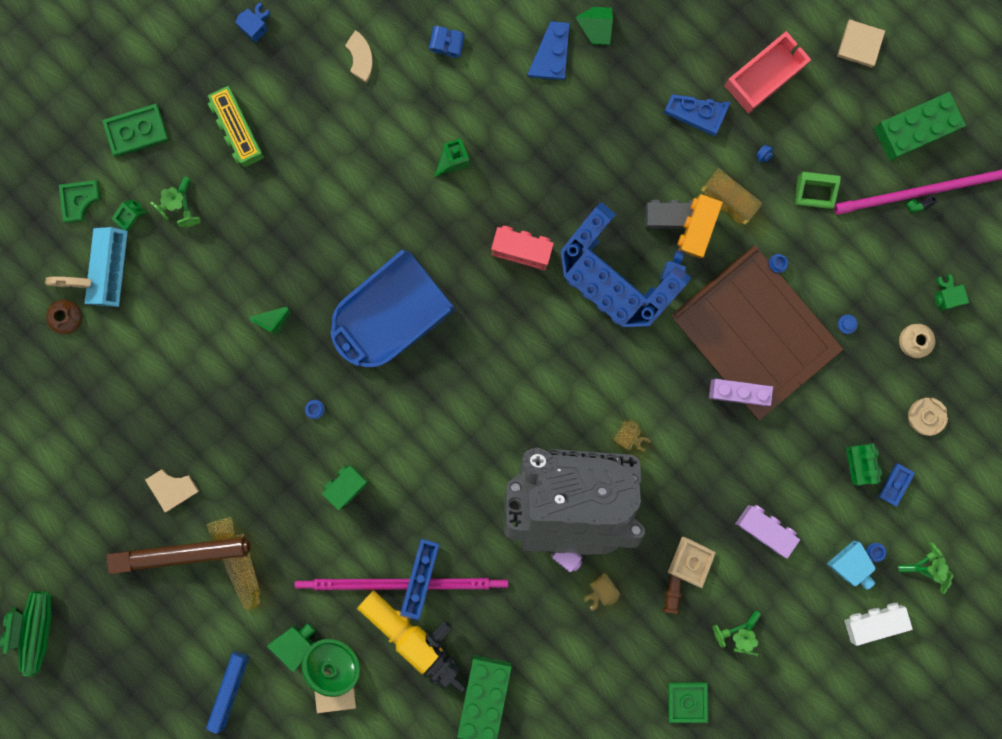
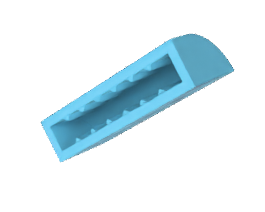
M113 227L93 228L88 279H91V285L86 288L85 304L119 307L128 231Z

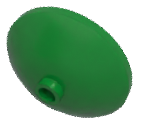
M334 639L317 641L308 648L302 659V673L305 681L315 692L323 696H342L355 686L359 678L360 666L353 650L341 641Z

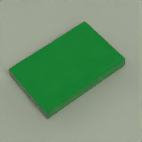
M157 103L102 120L114 157L169 141Z

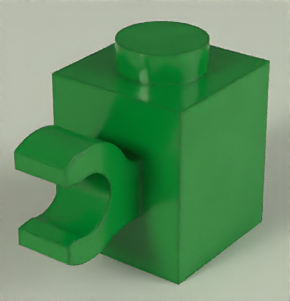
M951 274L946 276V283L942 281V277L936 278L937 285L944 289L935 292V304L939 307L940 311L969 303L964 284L954 287Z

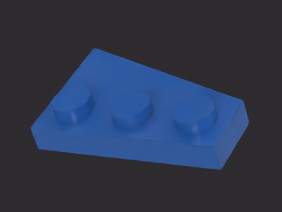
M550 22L527 77L565 80L569 23Z
M672 94L664 114L715 137L730 102L724 101L720 103L714 102L711 99L705 101L695 99L694 97Z

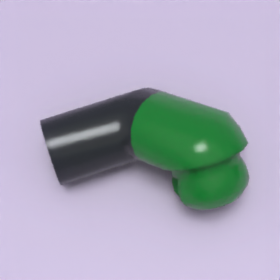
M931 195L918 204L915 199H912L906 206L912 213L923 211L936 204L937 198Z

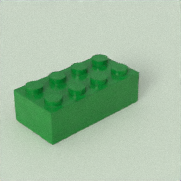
M948 92L880 122L874 127V130L890 162L956 133L966 125L951 93Z
M473 655L457 738H498L512 668L511 662Z

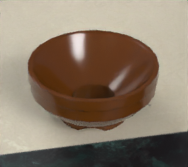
M70 300L54 302L46 313L48 326L54 332L63 335L75 332L80 327L83 319L80 307ZM63 310L66 317L63 321L59 322L56 320V313Z

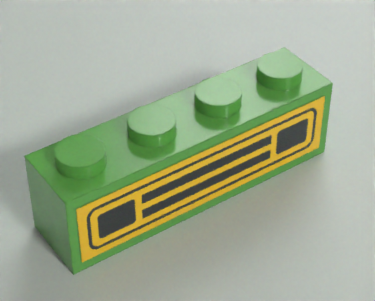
M226 86L208 95L210 100L208 103L212 113L216 112L219 118L216 119L219 128L225 130L226 136L224 138L228 146H232L235 151L232 155L236 163H241L245 168L265 158L230 87Z

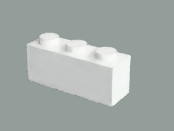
M891 603L886 605L887 608L885 609L874 608L868 610L867 614L861 615V613L850 615V618L844 621L851 643L857 646L913 630L906 607L898 603Z

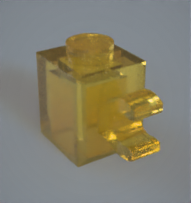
M626 420L623 421L612 438V441L626 450H630L635 445L638 450L645 451L640 443L643 440L647 443L651 442L647 437L638 438L642 430L638 429L640 425L632 420L628 422Z
M604 573L589 584L594 592L586 595L583 600L585 602L589 599L594 600V604L589 607L591 610H594L598 606L599 599L604 606L607 604L610 606L619 599L620 593Z

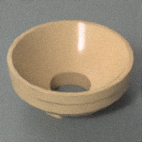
M922 324L909 325L900 334V348L911 358L925 357L934 349V333L929 327ZM919 334L926 338L923 346L918 345L916 342V337Z

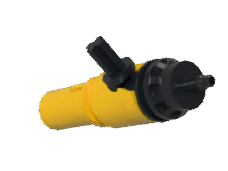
M373 590L357 609L390 639L388 642H393L396 645V651L418 672L424 673V678L429 675L431 677L429 681L438 684L443 689L451 683L457 690L464 692L466 687L455 677L459 673L460 668L455 665L454 658L451 655L449 657L446 656L448 651H443L441 648L443 646L442 640L453 629L450 626L451 624L444 620L434 632L429 631L426 633L419 625L412 626L409 623L410 619L401 617L399 610H395Z

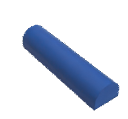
M420 539L400 612L401 617L416 621L420 620L440 544Z
M232 652L206 729L210 732L217 734L225 729L249 655Z

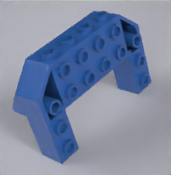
M601 202L594 208L561 250L564 277L572 287L578 288L586 299L592 300L600 311L606 312L611 316L614 323L622 327L650 326L686 286L691 277L676 265L656 289L652 286L645 295L639 292L592 252L600 243L597 238L616 216L612 210Z

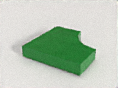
M97 180L59 185L64 223L84 221L87 208L93 202L101 200L99 181Z

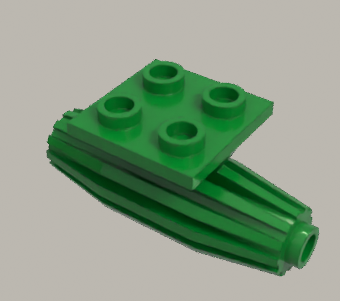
M43 591L30 592L23 615L16 611L17 607H12L10 612L6 613L3 620V628H6V632L3 633L0 640V647L3 648L2 654H7L9 650L18 647V671L22 672L23 676H34L35 673L40 671L47 649L51 623V593Z

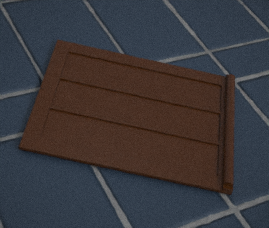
M756 245L670 315L724 380L773 386L771 406L745 404L759 421L844 350L782 276L770 269L769 261Z

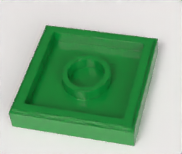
M668 682V722L708 723V683Z

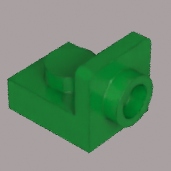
M132 199L122 202L111 219L123 230L129 231L137 218L145 215L146 211L139 202Z

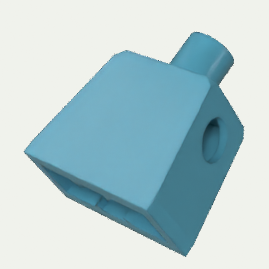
M852 541L827 563L834 572L852 586H857L861 583L868 590L875 584L874 580L869 576L875 571V566L862 544L858 541Z

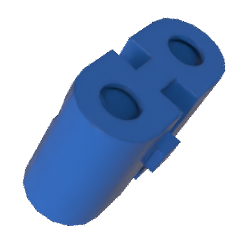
M434 26L429 50L438 54L444 53L450 57H461L465 34L456 30H447L448 28Z

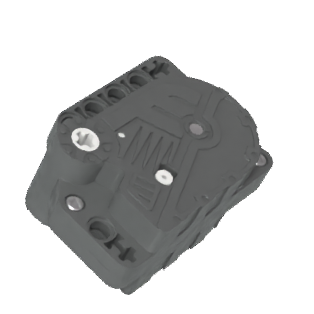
M533 448L526 451L522 458L519 474L507 483L504 497V533L506 537L511 540H522V549L524 551L536 552L549 551L554 553L604 555L617 550L618 547H638L645 534L643 525L635 519L641 503V469L639 459L634 455L558 449H551L547 452L544 449Z

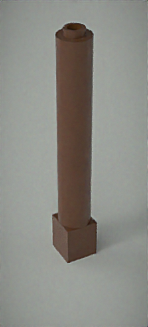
M245 537L115 552L107 554L108 572L113 574L246 557L251 550V544Z

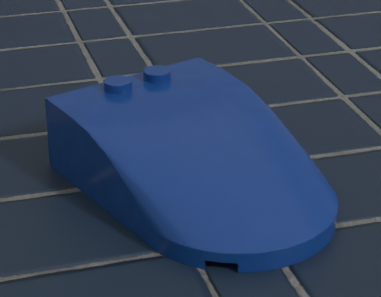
M402 249L338 304L332 315L331 338L339 354L350 363L363 367H376L386 364L408 349L450 316L456 309L411 252Z

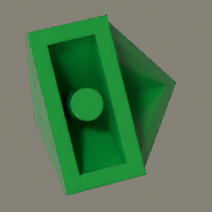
M592 7L575 17L590 40L591 45L610 46L613 23L612 8Z
M461 138L443 144L444 148L434 177L470 167L469 157Z
M283 307L250 316V320L278 335L291 314V310L289 307Z

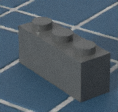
M651 200L645 206V229H686L684 223L687 216L690 217L693 210L690 207L693 200L688 201V203H681L680 200H670L669 203H662V200Z

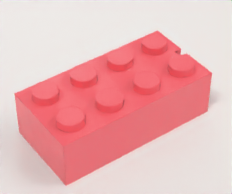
M787 31L731 76L724 85L748 114L811 61L801 47L793 55L791 54L797 43Z

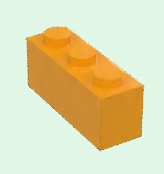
M702 194L693 199L690 207L693 211L690 217L687 216L684 223L686 231L684 235H680L677 243L680 246L678 251L697 258L704 256L723 203L722 201Z

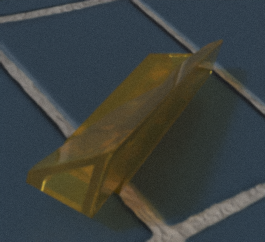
M231 517L206 525L213 541L245 537L244 533L235 534ZM248 552L246 557L223 559L222 562L243 608L249 610L261 606L258 598L260 590L250 553Z

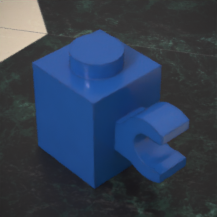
M261 3L256 5L255 14L247 8L245 12L243 11L237 16L235 21L238 28L255 43L268 30L263 20L270 16V11L267 9L264 13H260V10L263 8Z
M676 251L673 261L665 263L659 280L660 283L676 265L685 272L686 267L680 265L684 256L683 252Z

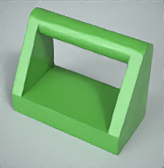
M802 172L798 175L795 205L834 209L841 176ZM804 185L831 187L829 201L802 198Z

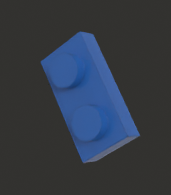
M896 463L878 497L897 507L915 473Z

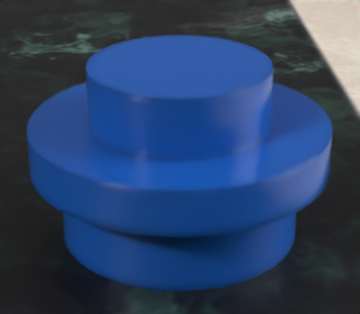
M764 145L756 154L760 163L768 162L774 155L772 153L774 148Z
M775 254L769 259V267L773 272L782 273L786 270L788 260L785 256Z
M844 315L838 321V328L844 334L853 333L857 329V320L852 315Z
M311 400L305 406V413L311 419H318L324 414V405L318 400Z
M872 543L867 547L866 553L871 561L880 562L886 556V549L880 543Z

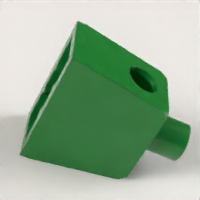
M307 623L302 629L294 625L273 640L267 647L294 672L302 663L305 652L314 644L310 637L316 629L310 623Z

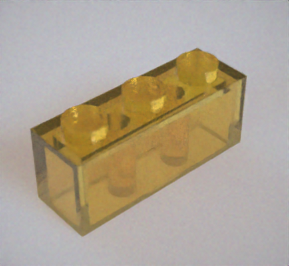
M719 168L701 189L703 195L722 201L721 210L730 212L733 215V219L740 224L748 223L763 205L762 202Z

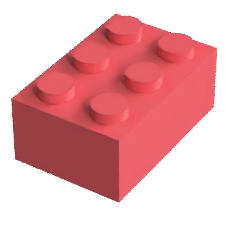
M508 226L497 227L491 248V256L546 271L554 243L550 242L551 239L547 237H532V234L529 232H514L513 228Z

